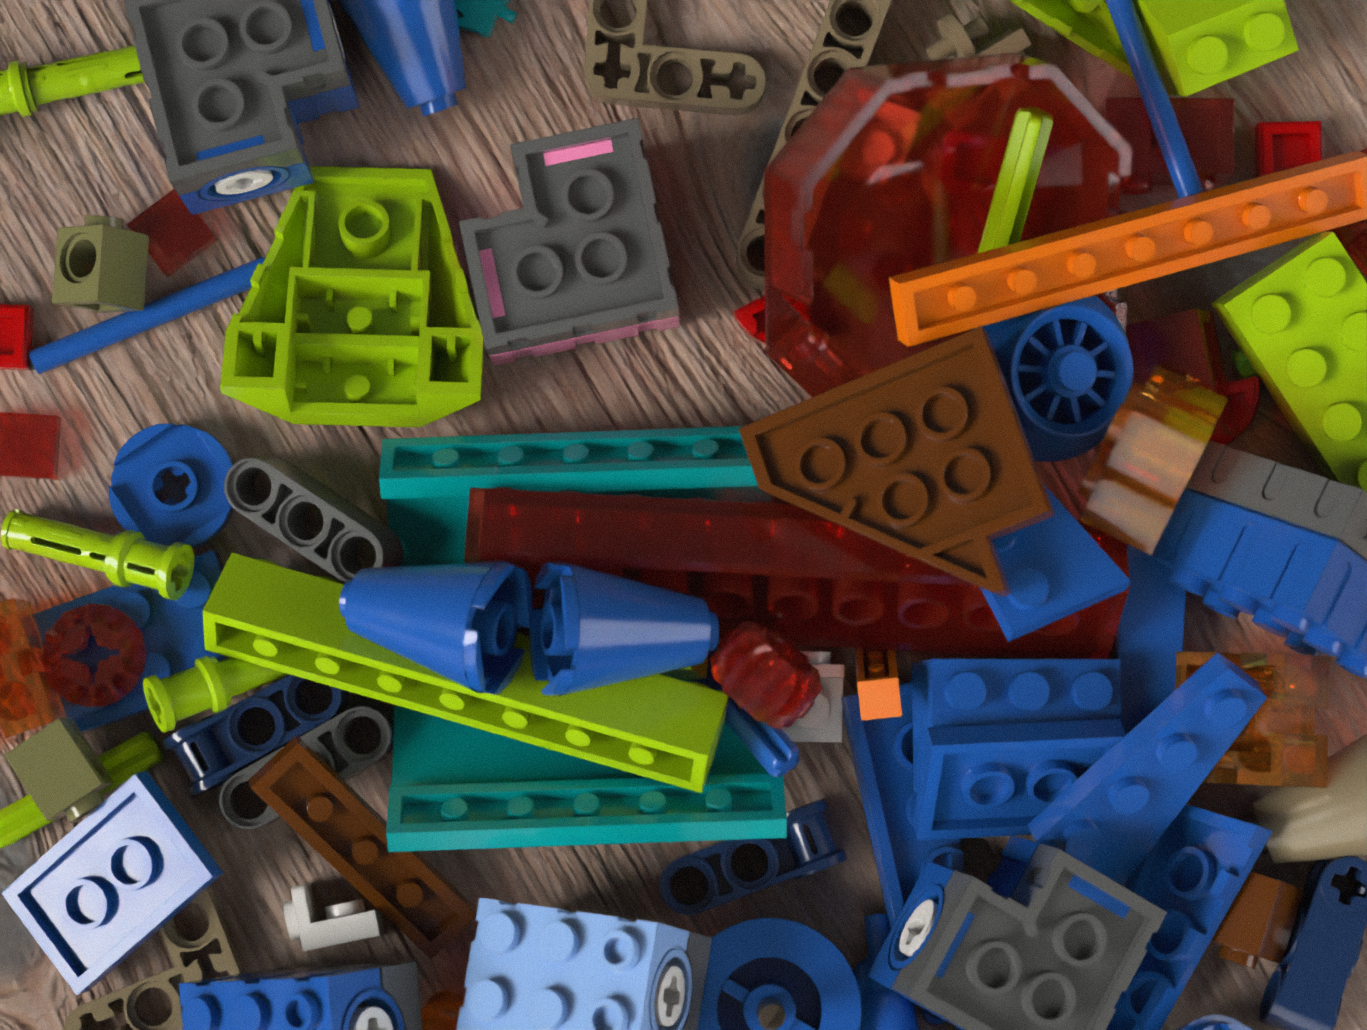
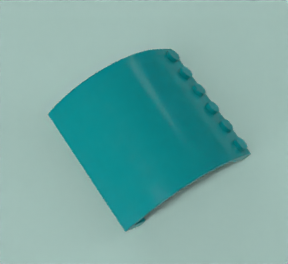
M743 426L382 439L379 472L381 499H387L388 526L399 536L403 545L404 559L401 566L506 561L510 564H515V567L524 568L528 573L532 588V609H543L546 589H534L542 566L548 562H566L702 598L706 602L709 612H715L718 618L719 638L714 652L780 727L774 617L771 495L758 487L739 428ZM394 705L391 786H389L386 827L388 852L787 838L784 776H771L726 723H724L723 733L702 793Z

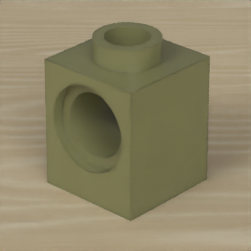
M101 215L86 216L84 226L58 227L52 303L96 313L144 311L149 235L123 229V219Z
M58 718L4 754L47 821L60 819L67 815L71 823L76 822L94 811L104 802L99 792L114 783L73 718Z

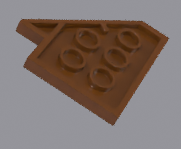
M978 327L739 428L758 487L762 491L1001 597L1012 593L993 540L1055 516L988 333L982 327Z

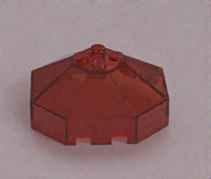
M1011 52L848 68L765 168L766 355L811 397H815L971 331L967 330L910 347L906 346L897 337L889 277L977 254L1015 114L1019 108H1030V106L1041 108L1042 111L1051 114L1054 120L1020 242L1128 213L1119 209L1120 176L1131 175L1132 148L1055 64ZM1117 289L1095 295L1111 309L1125 330L1127 302L1117 299Z

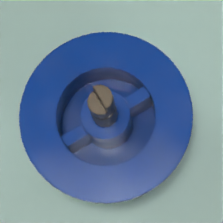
M768 917L734 924L712 937L697 1030L860 1029L861 998L854 973L837 947L816 930L792 920Z

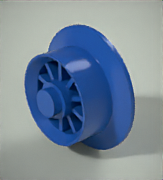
M1093 295L982 326L988 333L1035 461L1056 462L1074 458L1098 445L1113 430L1121 418L1129 399L1133 381V361L1128 339L1122 325L1101 299Z

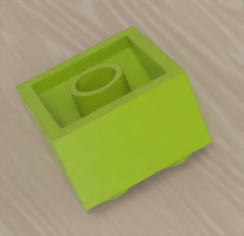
M1133 0L1169 95L1189 96L1299 51L1284 0Z

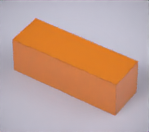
M894 639L854 643L861 721L902 716Z

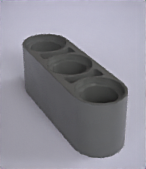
M279 457L244 458L236 462L227 472L224 481V492L229 504L237 512L339 580L347 582L349 579L354 578L358 571L363 568L357 559V548L363 538L368 539L376 551V560L373 567L401 566L404 559L403 545L399 536L392 529L289 461ZM261 470L269 476L271 481V493L265 502L257 496L254 488L256 476ZM312 504H315L323 515L324 524L317 536H314L308 530L305 522V515Z
M358 706L346 710L300 738L312 750L318 752L323 761L344 781H347L382 761L391 753L393 749L394 723L385 712L377 708ZM362 717H369L375 720L381 730V741L378 747L368 754L357 752L349 741V730L352 724ZM282 748L234 774L225 782L220 792L219 805L222 815L230 824L240 829H256L281 819L269 805L262 815L257 818H251L240 810L237 799L241 787L249 782V779Z

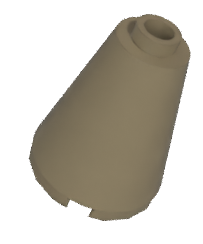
M1367 734L1253 803L1256 816L1245 819V822L1273 831L1260 855L1270 852L1274 864L1335 859L1346 856H1367Z

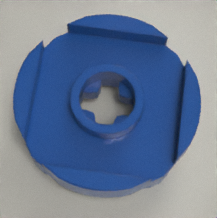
M156 424L136 433L118 451L113 464L115 468L111 475V486H109V501L116 519L125 531L134 530L141 532L147 541L171 546L175 542L189 544L194 549L214 539L227 526L235 509L226 498L224 481L228 470L234 465V461L226 448L209 433L188 425ZM168 471H171L177 477L187 474L191 483L185 488L187 498L181 503H178L173 498L163 502L158 495L165 487L161 477Z

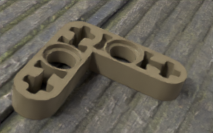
M590 0L584 73L586 86L591 95L598 101L610 105L733 116L745 115L755 110L762 102L766 88L765 72L760 63L751 56L732 52L644 45L648 0H630L636 7L637 12L635 19L623 28L610 27L603 22L600 10L606 0ZM598 37L613 43L635 41L634 48L621 44V70L631 73L629 78H619L617 88L610 89L605 87L604 77L594 75L596 69H606L609 56L608 43L596 45ZM669 63L683 64L690 69L693 75L692 86L681 95L666 94L657 83L658 72ZM702 65L714 66L711 72V80L727 81L731 79L733 70L745 71V80L749 83H755L756 87L755 89H745L743 99L736 100L730 98V89L728 87L710 85L711 98H700L703 87Z
M212 885L190 902L200 905L208 914L209 927L203 937L198 940L183 938L175 929V916L160 928L175 967L80 1005L67 1017L63 1030H81L88 1025L86 1014L92 1013L96 1021H103L122 1013L114 1003L115 1000L120 998L123 999L125 1019L133 1030H176L183 1027V1007L180 1004L179 983L203 980L207 977V970L202 957L189 964L185 952L203 949L216 939L219 941L222 952L218 951L209 954L216 972L227 970L230 975L245 973ZM148 988L162 989L168 993L172 1000L173 1009L171 1016L163 1024L155 1025L148 1023L139 1014V997ZM124 1025L114 1030H127V1026Z

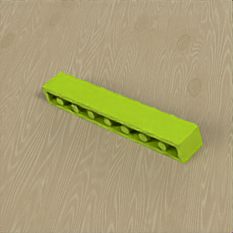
M231 553L202 610L204 645L207 651L702 793L724 729L729 699L728 693L711 689L703 683L685 682L661 674L563 696H545L541 690L548 684V681L535 680L531 664L529 637L524 636L518 631L514 647L525 649L521 664L511 683L500 694L476 693L351 632L339 608L340 595L344 584L330 577L313 576L281 567L267 559H253Z

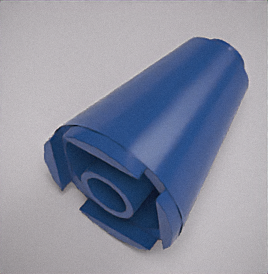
M338 0L407 109L419 105L424 117L459 104L455 92L465 89L466 81L456 0Z
M506 561L362 568L354 578L349 579L345 583L340 595L339 608L351 632L476 693L495 695L500 694L511 683L521 664L525 649L515 648L514 644L518 626L530 628L532 588L525 569L515 567V564H510Z
M548 562L544 564L536 578L534 589H546L543 609H532V619L529 628V649L535 680L548 681V684L541 690L545 696H563L699 665L705 661L708 651H714L719 638L718 618L715 612H709L708 606L702 598L566 562Z

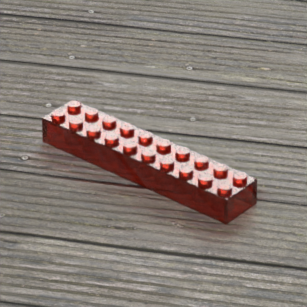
M470 487L465 563L506 561L510 564H515V567L524 568L528 573L532 588V609H543L546 589H534L536 578L542 566L548 562H566L704 599L709 612H715L719 623L718 641L1059 659H1109L1130 588L1129 584L1127 590L1008 642L980 587L795 505L776 504L770 501H756L753 503L715 501L702 497L677 499L645 497L640 494H626L623 496L583 494L571 490L559 492L515 490L509 487H495L492 489ZM1093 518L1078 519V523L1129 578L1125 522L1100 521ZM518 626L519 631H529V628Z

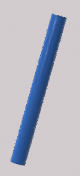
M1105 0L1178 198L1204 192L1133 0Z
M265 256L144 304V311L122 313L29 351L31 362L36 372L42 374L247 291L251 288L250 279L258 263L263 264Z

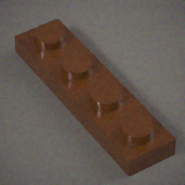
M298 735L249 779L250 788L430 959L476 918L475 906L418 851L388 852L386 837L387 821Z

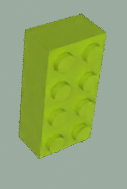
M1320 232L1312 235L1213 301L1211 305L1241 351L1248 358L1251 366L1257 372L1260 380L1323 476L1329 480L1347 484L1367 492V283L1335 233Z

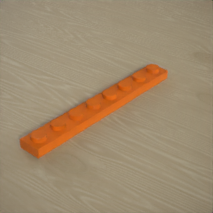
M1353 151L889 277L898 340L910 347L1366 220L1367 154Z

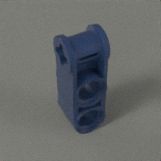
M289 675L224 711L207 716L165 738L162 742L166 750L175 751L191 782L188 792L193 799L224 784L234 774L282 748L296 735L301 737L343 713L348 705L349 692L331 687L333 696L329 708L323 713L314 715L305 709L301 701L302 689L310 680ZM262 707L273 716L275 732L266 743L257 745L247 737L244 727L248 715L253 710Z
M825 798L786 812L787 838L720 840L678 856L670 861L663 870L660 881L663 900L676 913L688 916L700 914L788 879H798L847 860L845 850L837 849L823 813L828 808ZM804 824L807 825L815 845L816 852L814 853L811 852L803 831ZM747 843L757 844L762 847L767 854L768 860L763 874L751 880L742 879L735 875L730 864L731 856L735 849ZM688 866L701 870L708 881L707 891L703 897L696 902L690 903L677 899L670 888L671 877L680 868Z
M1350 856L1316 860L1310 868L1282 963H1277L1261 1000L1259 1010L1260 1022L1281 1030L1334 1029L1341 1009L1342 995L1347 980L1350 978L1359 959L1364 932L1367 926V862L1358 857ZM1334 874L1346 875L1350 880L1355 881L1351 893L1346 891L1340 892L1336 887L1331 886Z

